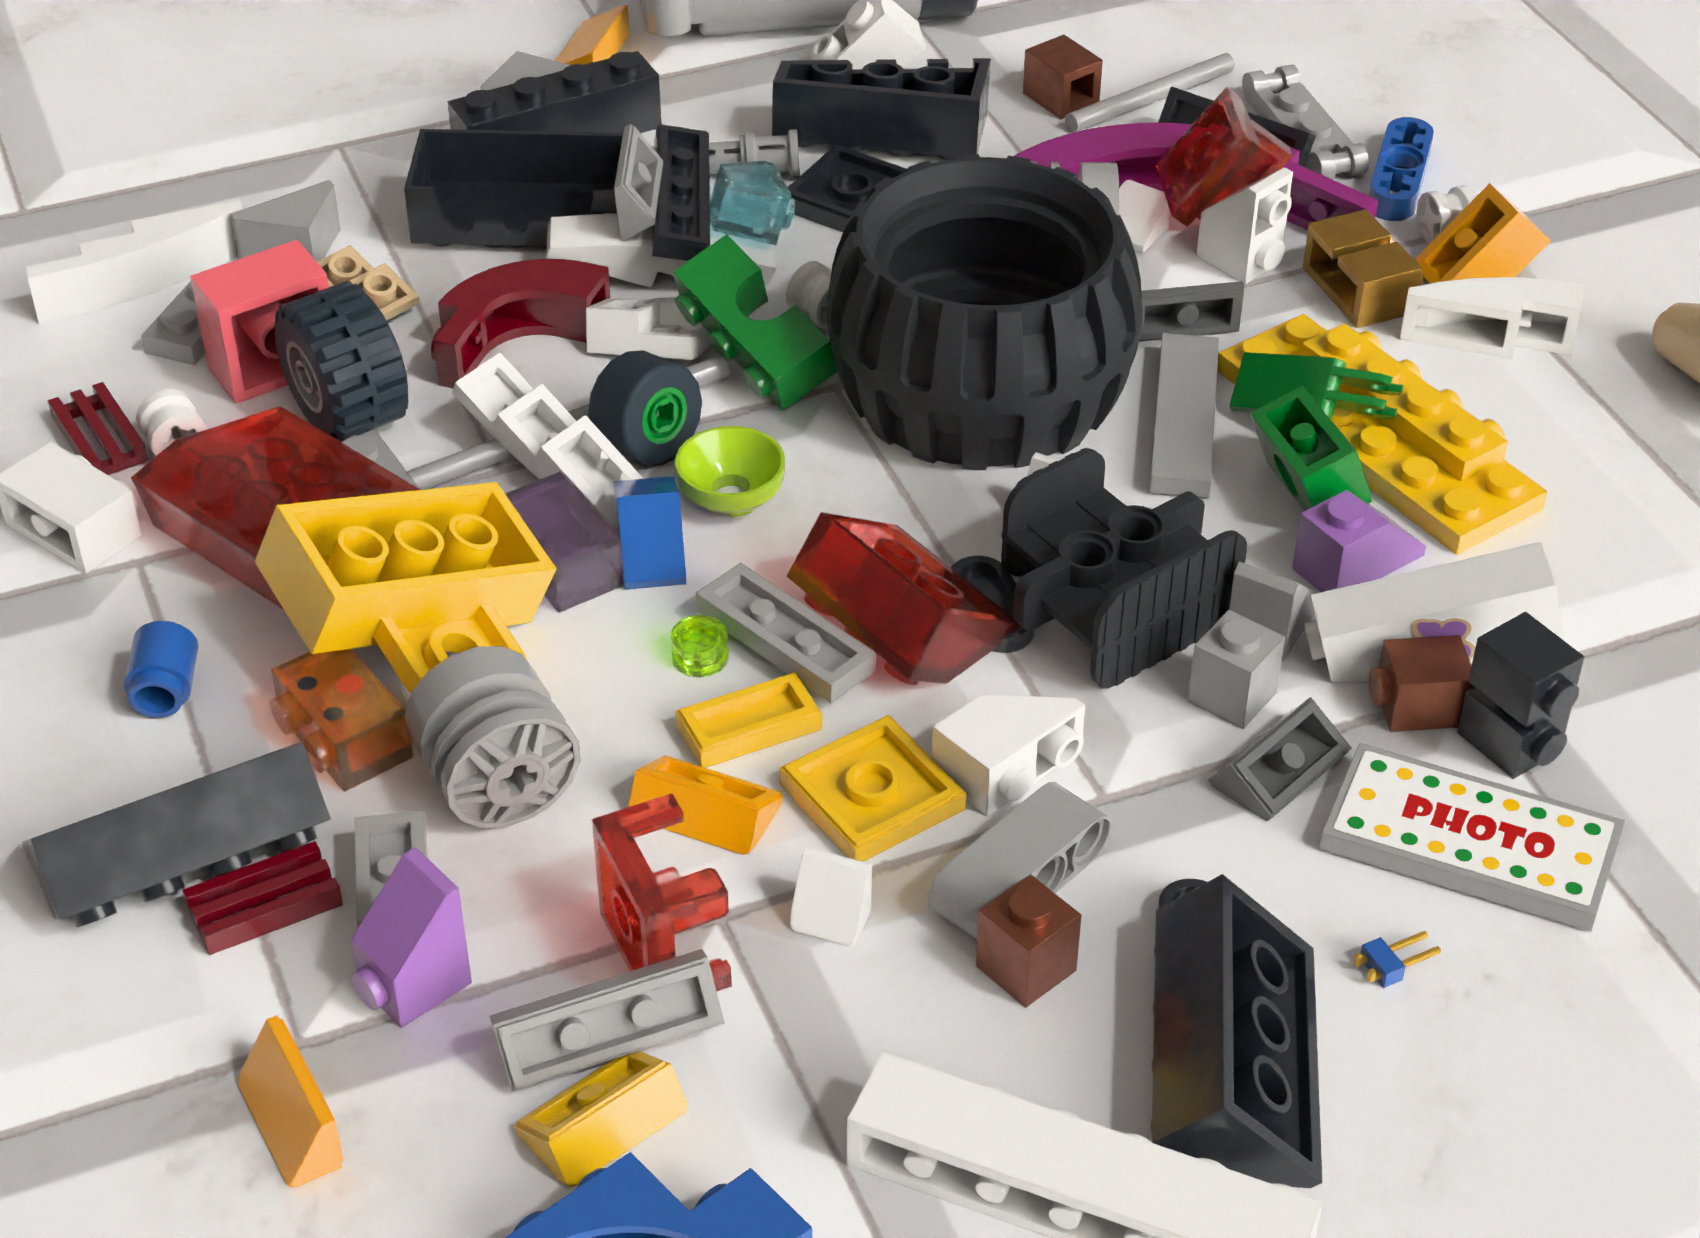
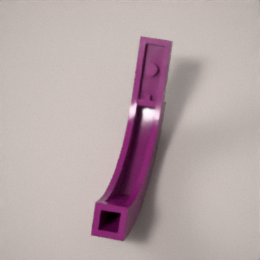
M1177 123L1113 125L1063 135L1042 142L1015 155L1031 159V161H1037V164L1049 167L1050 161L1059 162L1060 168L1077 174L1080 162L1117 163L1119 188L1126 180H1132L1162 192L1194 193L1223 199L1237 190L1285 167L1293 172L1290 191L1291 207L1287 214V221L1305 230H1308L1309 223L1365 209L1376 218L1378 199L1298 165L1300 151L1251 134L1216 127Z

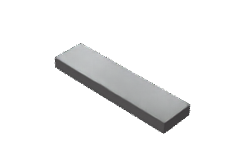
M1162 333L1149 493L1178 496L1190 491L1199 498H1209L1212 474L1218 337Z

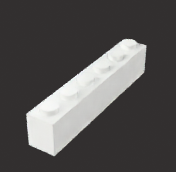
M883 1051L847 1118L848 1166L1050 1238L1316 1237L1323 1201L1303 1195L1290 1186L1277 1183L1271 1184L1227 1169L1214 1160L1195 1158L1154 1144L1141 1135L1122 1133L1083 1120L1070 1111L1060 1108H1048L1007 1094L997 1086L978 1084L937 1070L924 1061L908 1060Z

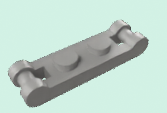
M1294 64L1277 67L1275 72L1265 74L1262 70L1243 75L1242 88L1244 96L1259 116L1316 135L1305 168L1332 180L1339 173H1345L1349 177L1366 174L1369 168V156L1365 146L1362 143L1353 144L1301 83L1299 71Z

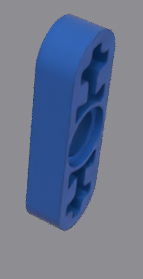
M1401 117L1392 120L1387 125L1369 196L1378 199L1376 217L1380 219L1402 221L1410 218L1415 213L1434 134L1433 127L1426 121L1413 117ZM1390 191L1399 192V193H1398V194H1390Z

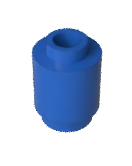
M154 621L144 624L135 632L124 680V689L128 695L130 705L137 712L155 718L168 717L175 714L181 708V705L189 699L199 649L198 640L189 629L171 621Z

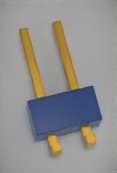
M1424 930L1389 946L1379 937L1362 945L1361 952L1355 954L1354 965L1356 967L1365 965L1368 969L1367 980L1369 983L1377 980L1383 988H1386L1403 980L1405 968L1440 954L1441 949L1439 946H1436L1401 961L1394 952L1428 937L1427 932Z

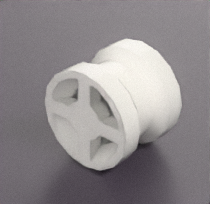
M1469 186L1453 187L1448 194H1442L1436 190L1421 194L1417 205V221L1420 232L1428 244L1476 197L1475 192Z
M809 261L802 265L790 279L786 290V303L789 308L796 305L805 315H809L815 325L828 330L827 295L831 270L818 261Z
M163 389L145 398L139 406L136 415L138 427L141 433L148 439L149 447L159 460L166 463L186 462L200 454L206 446L209 436L207 425L196 412L194 403L186 393L177 389Z

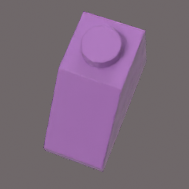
M1345 490L1300 513L1292 569L1320 592L1380 579L1424 556L1426 545L1387 515L1348 490Z
M414 847L402 855L351 939L357 969L352 973L351 978L358 995L370 1009L377 1010L381 1007L401 1028L472 983L459 887L420 850Z

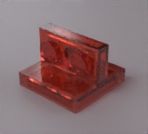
M1226 87L1155 166L1171 216L1188 227L1196 218L1201 219V212L1237 190L1282 169L1293 155L1289 146L1249 118L1242 98Z

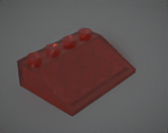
M281 406L178 438L131 477L153 526L281 609L283 607L255 564V559L276 505L421 490Z

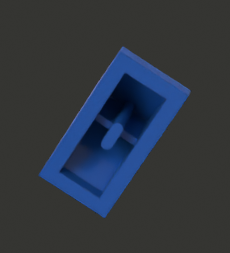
M674 476L613 481L625 590L685 585L686 567L680 494Z

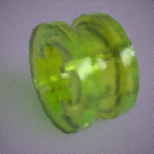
M696 615L684 618L673 626L670 634L673 648L671 655L673 665L679 672L691 677H708L720 672L727 665L729 659L727 647L728 632L726 626L720 620L711 616Z

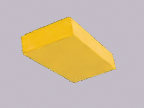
M795 672L675 710L676 727L699 766L704 768L822 730V713Z

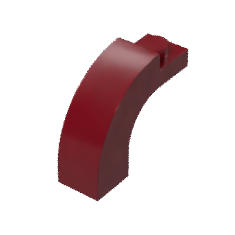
M533 259L490 268L456 285L438 302L441 327L434 334L431 344V356L437 364L439 386L453 389L455 382L476 369L492 349L515 338L530 335H550L587 343L586 308L603 300L611 299L609 268L576 260Z

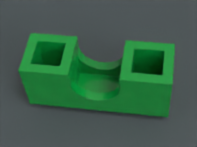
M728 234L673 271L679 293L674 300L680 313L692 326L700 323L709 332L708 338L713 348L727 362L734 359L743 368L742 374L744 379L758 397L764 398L768 395L784 411L837 373L833 360L831 341L796 305L780 316L770 320H754L749 318L756 309L768 302L762 271Z

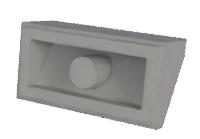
M632 124L624 127L614 186L619 231L623 241L654 225L663 168L662 158Z

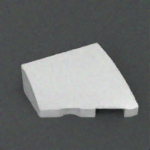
M676 297L606 299L586 308L587 353L622 355L628 351L644 350L662 358L693 360L701 355L710 346L711 342L708 338L709 332L700 323L692 326L683 317L675 304L674 298Z

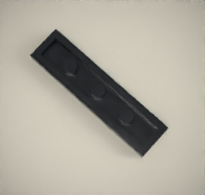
M660 124L656 128L654 150L662 158L663 168L655 223L652 231V256L689 261L710 246L709 132Z

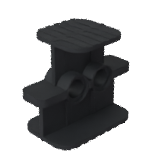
M1084 448L1049 464V466L1034 471L1033 474L1017 482V485L1010 492L1003 510L1001 563L1008 569L1011 575L1023 576L1017 582L1014 590V620L1025 630L1030 631L1056 619L1092 650L1090 676L1097 685L1109 689L1115 685L1122 684L1130 677H1135L1141 671L1155 666L1156 663L1172 657L1176 652L1185 650L1189 645L1196 644L1230 608L1234 572L1239 561L1245 563L1247 542L1241 534L1233 530L1222 532L1209 540L1203 537L1201 533L1205 504L1203 500L1190 491L1184 492L1153 509L1139 505L1126 506L1104 488L1105 460L1103 456L1094 449Z

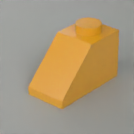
M1489 183L1415 259L1423 268V277L1430 284L1471 278L1516 277L1551 240L1522 211Z

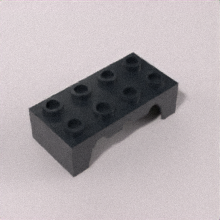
M420 129L404 187L411 243L431 244L440 247L451 244L484 245L491 248L505 245L538 246L547 249L548 224L551 217L605 213L617 214L614 186L623 133Z

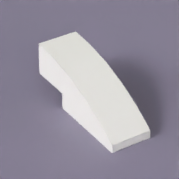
M1501 277L1452 280L1410 287L1407 294L1400 340L1511 359L1515 346L1572 355L1586 284L1550 279Z

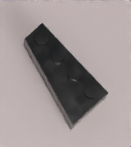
M973 58L972 68H949L948 59H927V66L918 69H903L897 64L896 59H876V62L866 64L863 69H853V65L849 60L781 61L773 80L772 136L787 135L790 129H797L799 147L810 146L814 143L838 144L855 151L865 148L887 150L896 156H910L915 153L934 154L944 160L956 159V155L978 154L988 111L991 58Z

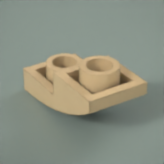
M351 245L317 261L327 273L329 287L345 281L357 284L374 301L386 321L419 304V296L386 263L373 268Z

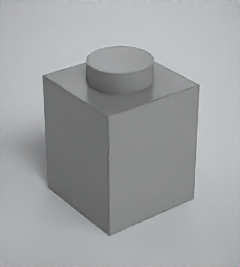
M1228 610L1194 645L1188 702L1244 729L1277 693L1285 636Z

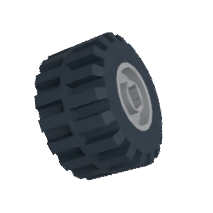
M345 281L279 307L275 315V342L284 376L302 413L327 441L337 444L349 437L361 435L401 419L406 415L409 402L408 381L399 346L384 315L361 287L353 284L351 281Z

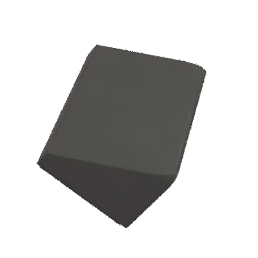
M1243 281L1143 290L1142 325L1139 341L1162 339V333L1196 336L1238 332L1245 287Z
M1309 697L1285 714L1210 777L1208 781L1227 797L1265 821H1269L1347 754L1352 747L1315 701Z

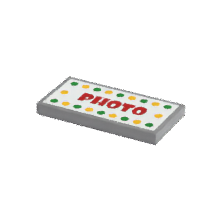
M1359 743L1322 831L1319 849L1591 932L1625 820Z

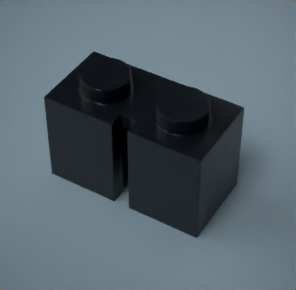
M1526 611L1477 638L1468 682L1474 687L1466 690L1457 733L1513 779L1537 765L1546 766L1561 754L1567 743L1565 732L1572 706L1579 696V687L1577 685L1585 656Z

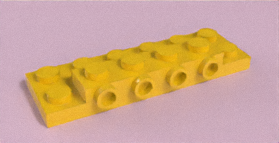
M1303 313L1218 352L1217 371L1233 384L1236 383L1244 352L1337 358L1346 363L1345 368L1392 376L1391 383L1404 385L1400 395L1390 396L1341 383L1339 392L1385 400V407L1396 408L1397 413L1393 419H1379L1334 407L1331 420L1356 449L1368 487L1456 555L1536 514L1544 508L1547 490L1504 460L1508 441L1505 439L1500 425L1492 419L1480 421L1464 410L1460 398L1454 391L1450 389L1438 391L1422 379L1420 370L1412 361L1404 359L1398 362L1385 353L1378 338L1370 331L1358 333L1345 323L1327 331Z

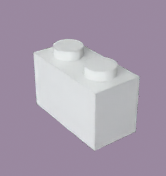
M51 441L0 473V506L5 524L85 574L142 536L136 510L139 503L132 488L125 481L118 478L114 479L93 467L83 456L73 455Z

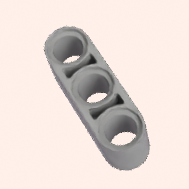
M1048 782L941 869L929 890L928 905L977 940L978 915L982 907L1030 874L1056 893L1099 855L1110 836L1112 821L1107 815L1058 783Z

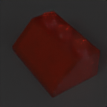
M821 512L787 574V577L806 593L803 599L810 607L825 615L834 616L845 626L844 632L871 650H874L886 661L884 669L891 676L909 685H918L919 681L949 683L1000 646L1006 634L1020 626L1011 615L900 526L895 524Z

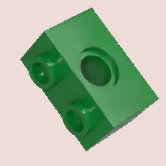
M1303 385L1250 413L1267 464L1304 511L1345 490L1353 493L1368 504L1373 501L1356 449Z

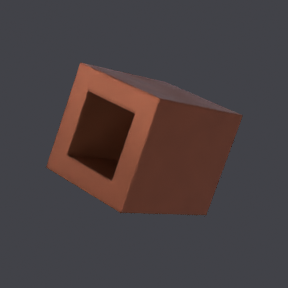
M1065 34L1025 49L1023 94L1059 119H1064L1068 113L1100 101L1103 60Z
M1450 635L1383 640L1379 666L1372 667L1369 672V693L1372 704L1382 707L1390 732L1458 728L1466 690L1474 687L1468 682L1471 663L1461 636Z
M1030 874L979 910L976 967L1027 1008L1077 971L1082 914Z

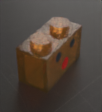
M352 649L311 654L309 651L271 669L276 697L270 699L269 704L277 725L286 735L294 732L299 740L303 741L314 770L318 773L327 771L344 792L414 758L411 738L407 733L406 709Z

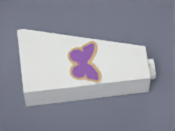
M1542 541L1312 594L1311 598L1317 620L1304 623L1312 659L1314 661L1326 658L1332 683L1369 682L1370 669L1379 666L1383 640L1460 635L1472 665L1477 638L1525 611L1565 641L1557 587Z

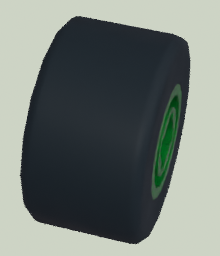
M644 350L628 351L611 360L598 375L590 393L588 417L622 455L646 465L663 464L676 457L679 448L687 439L694 435L697 429L702 408L699 383L689 369Z

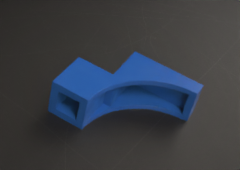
M629 1152L609 1167L599 1168L589 1173L574 1191L545 1211H536L526 1216L516 1226L514 1231L505 1238H812V1226L752 1168H749L728 1184H718L709 1189L700 1198L696 1206L689 1211Z

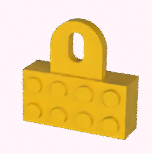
M497 482L276 505L255 559V564L311 654L378 645L410 694L429 670L449 657L446 652L457 654L479 646H503L523 654L526 658L522 648L507 626L530 623L557 569Z

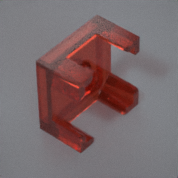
M673 793L592 819L600 915L629 971L676 957L674 934L725 917L729 912L728 890L714 868H706L682 877L675 867H669L653 873L634 839L684 821V813ZM721 958L709 960L716 991L732 987L731 966L727 959L723 961Z

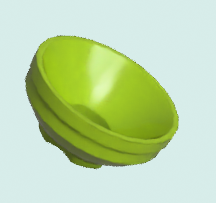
M742 426L710 428L693 435L679 448L675 459L678 484L687 498L710 512L725 513L730 517L743 516L770 500L780 490L785 473V454L779 443L762 431ZM726 486H738L746 490L739 493L716 492Z

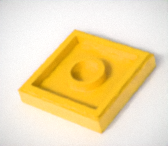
M890 715L779 767V784L847 858L862 862L966 810L967 793Z

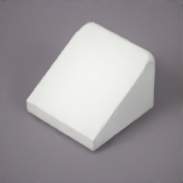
M1126 180L1119 188V215L1127 228L1134 250L1144 253L1169 228L1172 199L1168 193L1132 180Z
M805 847L801 855L790 914L791 930L840 945L854 946L871 913L872 864Z

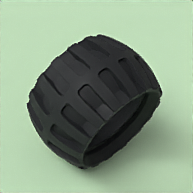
M979 154L956 155V159L931 163L928 160L909 166L907 172L893 179L886 177L872 187L865 202L858 203L846 224L834 256L827 295V326L833 360L845 393L859 417H866L872 431L888 445L895 443L911 451L914 458L933 464L936 461L963 465V469L986 470L989 466L1014 465L1015 468L1030 466L1031 459L1036 452L1046 456L1057 452L1065 454L1079 446L1090 429L1097 430L1113 409L1126 384L1140 340L1143 312L1141 277L1135 250L1121 216L1116 215L1109 198L1097 187L1091 189L1080 182L1076 174L1060 167L1052 169L1031 163V159L1009 155L1007 158L980 157Z

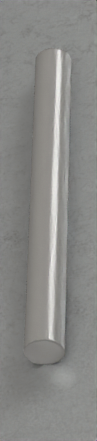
M1224 53L1073 111L1065 117L1066 126L1072 133L1079 132L1166 98L1171 86L1186 90L1220 77L1234 70V60L1229 53Z

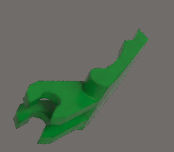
M1244 352L1229 407L1232 411L1253 412L1303 385L1330 419L1332 418L1334 407L1373 418L1393 419L1396 416L1397 409L1385 407V400L1339 392L1340 385L1342 383L1390 396L1400 395L1404 385L1391 383L1392 376L1345 368L1346 363L1337 358Z

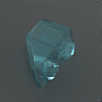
M767 161L721 163L710 199V224L713 231L776 246L781 229L788 230L795 209V200L791 198V193L774 163Z

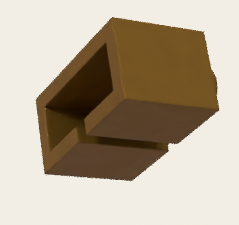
M1367 209L1309 223L1303 269L1356 328L1404 317L1408 290L1410 287L1422 285L1423 268L1397 241H1393L1390 232Z

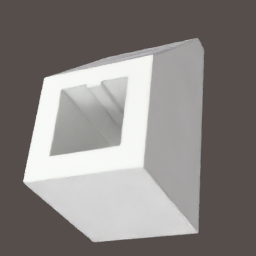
M859 0L851 7L846 19L831 33H825L818 38L808 56L809 60H849L853 65V69H863L866 64L876 62V59H896L897 64L904 69L926 49L919 22L894 1Z
M1284 167L1237 190L1201 211L1197 257L1233 278L1243 281L1244 284L1280 264L1285 252L1284 236L1287 214L1291 207L1290 191L1293 172Z
M980 695L933 726L932 759L967 793L966 801L988 816L1007 802L1019 800L1030 790L1033 784L1055 769L1067 767L1076 759L1083 746L1085 704L1077 698Z

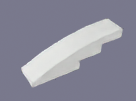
M240 200L131 220L133 233L78 243L80 256L25 266L38 323L41 324L97 311L152 294L190 279L191 275L217 267L237 257L230 214L243 210Z
M605 213L551 217L548 224L546 258L576 260L607 266L609 268V276L645 287H652L658 271L674 276L673 271L687 262L652 256L653 225L623 241L620 237L617 214ZM710 222V245L728 234L761 268L764 284L769 285L776 270L775 236L722 223Z
M500 352L455 382L452 394L498 442L532 474L573 508L619 540L613 481L643 478L586 415L576 421L543 384L533 389Z

